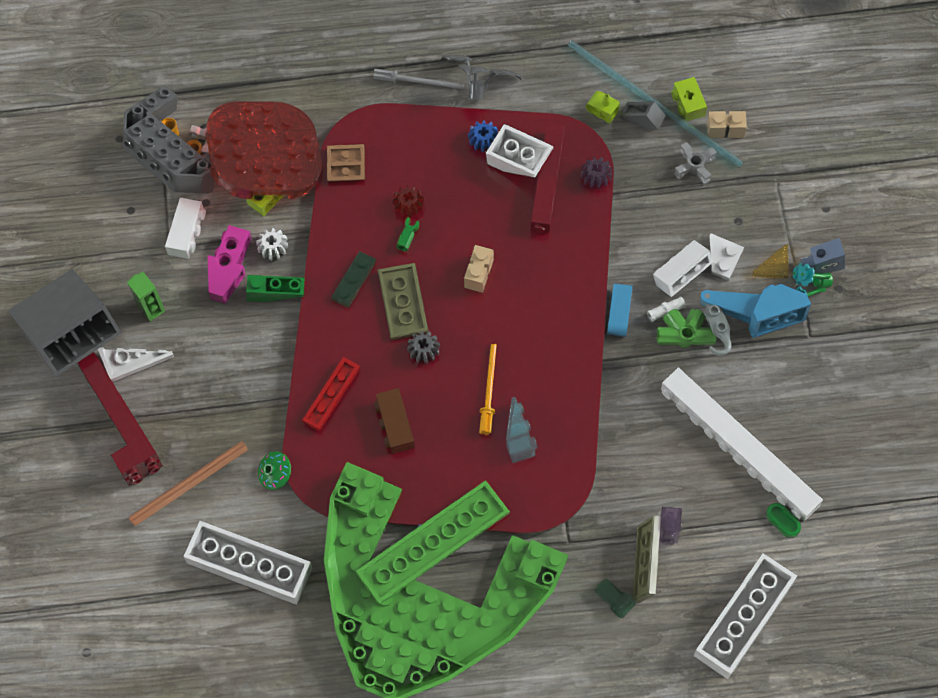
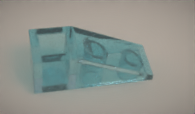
M513 397L511 400L506 446L512 463L535 456V449L538 448L535 438L530 437V424L528 420L523 418L524 409L522 403H518L516 397Z

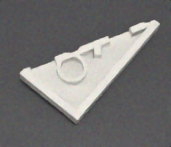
M101 347L98 349L112 382L174 357L172 351L125 350L123 348L106 350Z

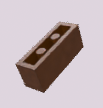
M399 388L376 394L377 401L374 402L376 413H381L382 419H379L381 430L386 431L387 436L384 437L386 448H390L392 454L415 448Z

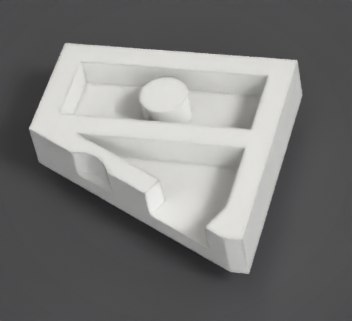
M710 234V254L713 262L711 264V274L729 281L744 247Z

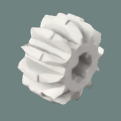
M272 228L271 232H268L265 229V235L259 234V240L256 241V245L258 246V253H262L264 259L269 256V259L272 261L275 256L279 259V254L285 255L288 243L287 237L283 235L281 230L276 232Z

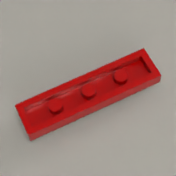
M344 357L342 358L302 420L303 423L320 432L360 370L359 365Z

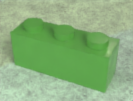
M144 272L132 276L127 284L138 308L151 322L165 312L157 289Z

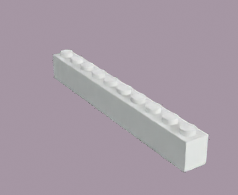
M677 368L662 382V394L667 399L673 400L681 412H686L695 425H700L709 438H714L723 451H728L737 464L743 465L747 469L751 477L757 478L765 490L776 495L779 503L789 507L791 513L797 519L801 518L805 521L820 507L823 501L820 496L680 368Z

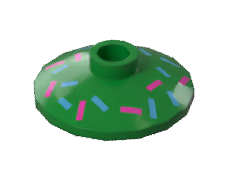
M278 451L265 455L258 467L259 481L264 488L269 490L282 488L288 482L291 474V464L288 457Z

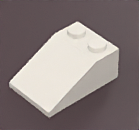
M504 124L486 152L487 164L504 172L536 177L552 151L553 146Z

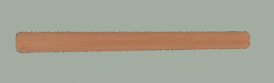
M240 441L129 516L130 522L137 526L248 450L244 442Z

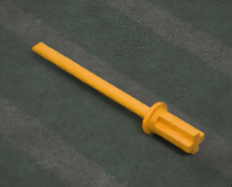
M491 344L485 407L479 410L481 413L479 433L485 435L491 433L492 417L495 414V410L491 408L496 344Z

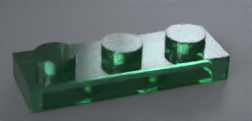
M359 251L332 295V300L349 308L376 264V259Z

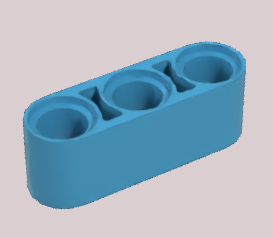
M614 283L607 335L626 337L632 285Z

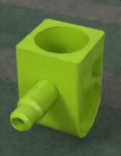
M595 91L586 104V109L592 115L610 124L619 112L620 102L610 97L609 94Z

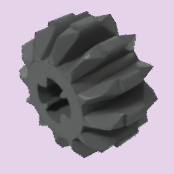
M422 330L419 336L413 334V339L408 340L410 346L407 347L408 352L411 353L410 358H416L417 363L424 360V363L427 364L428 359L434 361V355H439L438 348H440V343L436 342V335L431 337L430 331L424 335Z

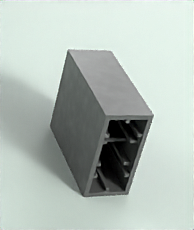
M73 269L8 310L27 341L55 376H58L122 333L104 303Z

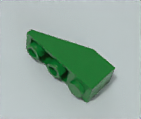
M247 275V301L271 302L304 297L305 278Z

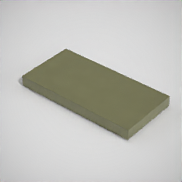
M415 263L378 269L391 341L413 337V334L419 336L421 330L424 335L427 334L428 326Z
M654 515L637 526L632 601L635 603H641L656 595L661 516Z

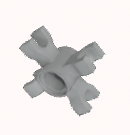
M688 142L682 144L680 153L686 158L687 163L675 168L677 172L674 174L679 180L690 173L691 175H698L703 185L709 183V178L712 175L705 169L704 164L715 160L716 157L714 155L717 152L712 147L701 154L700 152H693ZM692 162H697L699 165H694Z

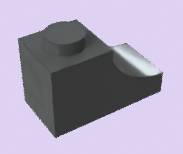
M654 101L627 102L620 114L623 121L636 123L643 127L644 130H658L666 116Z

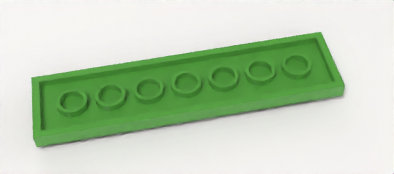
M485 480L356 570V574L380 605L507 516L510 511Z

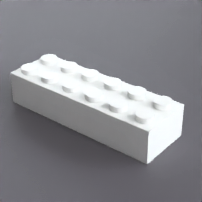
M199 521L183 556L189 565L296 605L313 569L310 561Z
M763 553L696 649L694 657L729 679L795 582L797 575Z

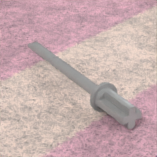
M374 69V79L391 81L396 84V80L464 89V84L398 75V70Z

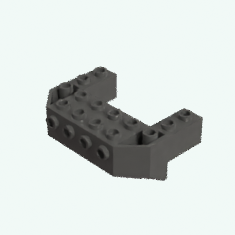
M165 85L124 111L123 149L174 192L211 193L214 189V182L241 163L242 148L230 138L206 155L201 156L161 122L162 119L177 109L178 95Z

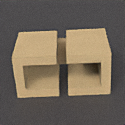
M725 111L709 112L707 119L708 138H724L726 126H729L728 138H744L747 128L746 111H729L728 115H726Z
M475 245L464 277L465 288L483 293L494 260V251L492 249Z

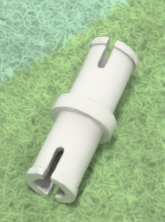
M679 297L668 303L663 302L661 306L648 310L647 317L650 322L664 317L673 309L686 308L685 301L682 297Z

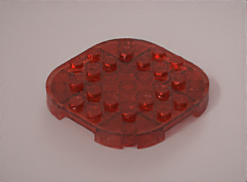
M235 101L220 105L210 114L205 129V140H207L211 162L210 172L217 185L229 190V194L242 199H252L253 195H288L289 199H295L307 195L316 186L322 170V159L315 126L302 110L284 102Z

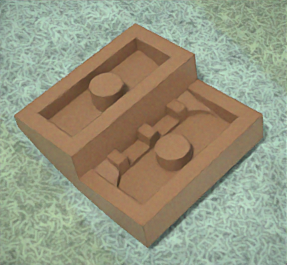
M364 144L327 146V181L365 180Z

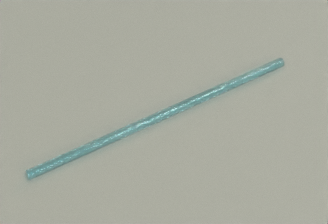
M573 40L569 42L568 46L643 100L654 101L668 118L709 147H713L716 152L740 168L744 162L590 52Z

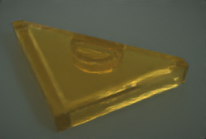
M785 244L755 269L752 277L788 278V244Z

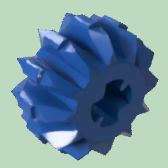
M483 120L482 124L476 121L475 126H471L468 133L470 146H474L475 150L481 148L482 152L486 148L489 149L498 135L497 126L493 127L492 122L486 124L485 120Z

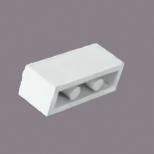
M185 198L179 199L165 244L168 255L190 259L191 253H194L196 247L195 239L196 236L200 235L201 231L200 222L204 220L206 214L201 201Z
M695 240L692 241L666 264L656 270L653 274L656 286L672 297L713 263L710 251Z

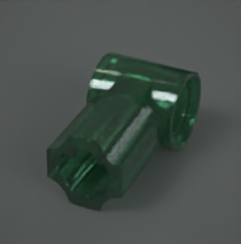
M607 578L595 589V593L609 604L610 609L621 619L636 605V601L628 593L620 591Z

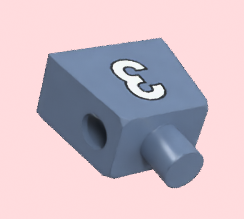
M840 238L811 247L810 256L800 259L802 266L809 264L810 267L814 268L815 273H827L845 269V253Z

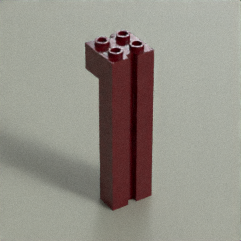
M92 352L77 362L127 444L111 454V457L128 486L136 485L149 474L157 473L163 465L96 354Z

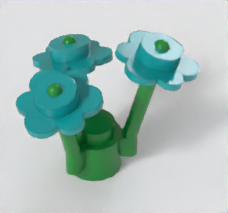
M799 263L793 269V278L796 280V285H799L801 282L802 286H808L809 283L813 282L814 286L818 287V289L806 292L801 286L795 289L807 294L808 297L819 292H825L826 288H830L833 284V277L830 273H815L814 268L810 267L809 264L802 266V263Z

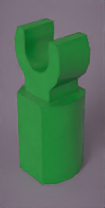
M410 218L406 219L405 228L396 244L399 250L405 252L409 249L415 235L414 232L419 229V221H416L414 226L409 225Z

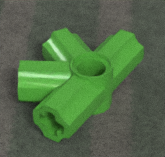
M673 309L663 317L668 327H658L656 339L658 345H679L682 348H689L691 345H715L716 336L713 334L711 327H701L706 318L702 311L691 309L685 320L678 309Z

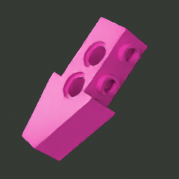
M231 225L222 233V242L220 247L216 248L214 257L208 255L209 295L211 300L226 304L245 277L246 273L242 262L252 241L250 231ZM231 246H236L234 249H228ZM229 262L228 265L222 266V263Z

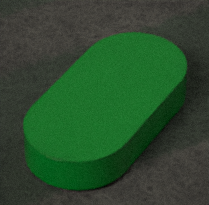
M773 503L768 507L766 511L767 519L785 537L794 538L800 533L801 523L785 506L780 503Z

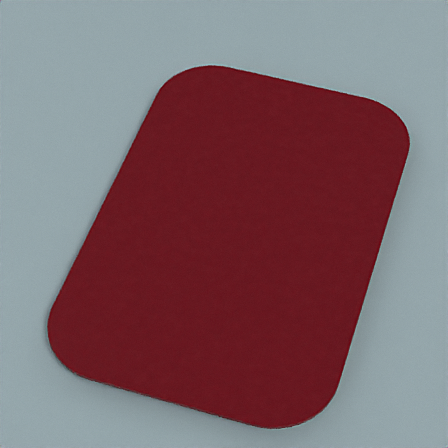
M379 103L364 106L347 114L327 134L321 148L304 275V297L301 299L282 453L288 457L291 464V474L288 483L297 497L310 509L328 517L330 497L347 462L383 477L385 482L402 489L387 524L422 525L485 480L510 511L507 516L485 531L517 534L548 531L568 521L585 504L593 488L597 463L614 166L610 151L603 139L591 127L575 118L554 113ZM483 120H485L486 124L492 122L493 127L497 126V133L505 124L543 142L547 123L565 125L549 233H537L531 230V219L539 172L536 177L504 172L487 164L486 152L488 149L486 148L482 152L481 148L475 150L474 146L469 144L468 133L470 132V127L475 126L476 121L482 124ZM364 144L365 180L327 181V146ZM410 218L409 225L414 226L416 221H419V229L414 232L415 235L409 249L405 252L399 250L396 244L405 228L406 219ZM475 245L494 251V260L483 293L467 289L464 286V277ZM415 263L428 332H431V337L436 335V342L440 343V348H438L439 355H434V361L428 359V363L425 364L424 360L417 363L416 358H410L411 353L408 352L407 347L410 346L408 340L413 339V337L391 341L378 269ZM491 344H496L491 408L495 410V414L492 417L491 433L485 435L479 433L481 421L479 410L485 407ZM344 357L359 365L360 370L319 432L303 423L302 420ZM399 388L415 448L392 454L391 449L386 448L384 437L387 436L386 431L381 430L379 419H382L380 412L376 413L374 402L377 401L376 394Z

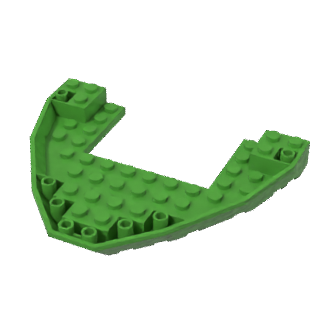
M347 462L330 497L324 565L336 634L357 687L382 698H409L446 683L510 642L554 592L569 555L532 539L530 542H527L512 535L481 608L416 580L379 605L357 576L356 570L371 561L402 489L385 482L383 477Z

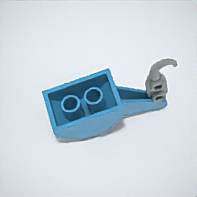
M783 284L769 285L763 290L762 294L704 290L700 296V303L706 306L705 317L711 330L724 344V349L720 351L715 350L712 346L709 347L710 351L717 356L728 354L732 347L730 326L724 314L748 323V330L752 338L804 322L811 306L807 294Z

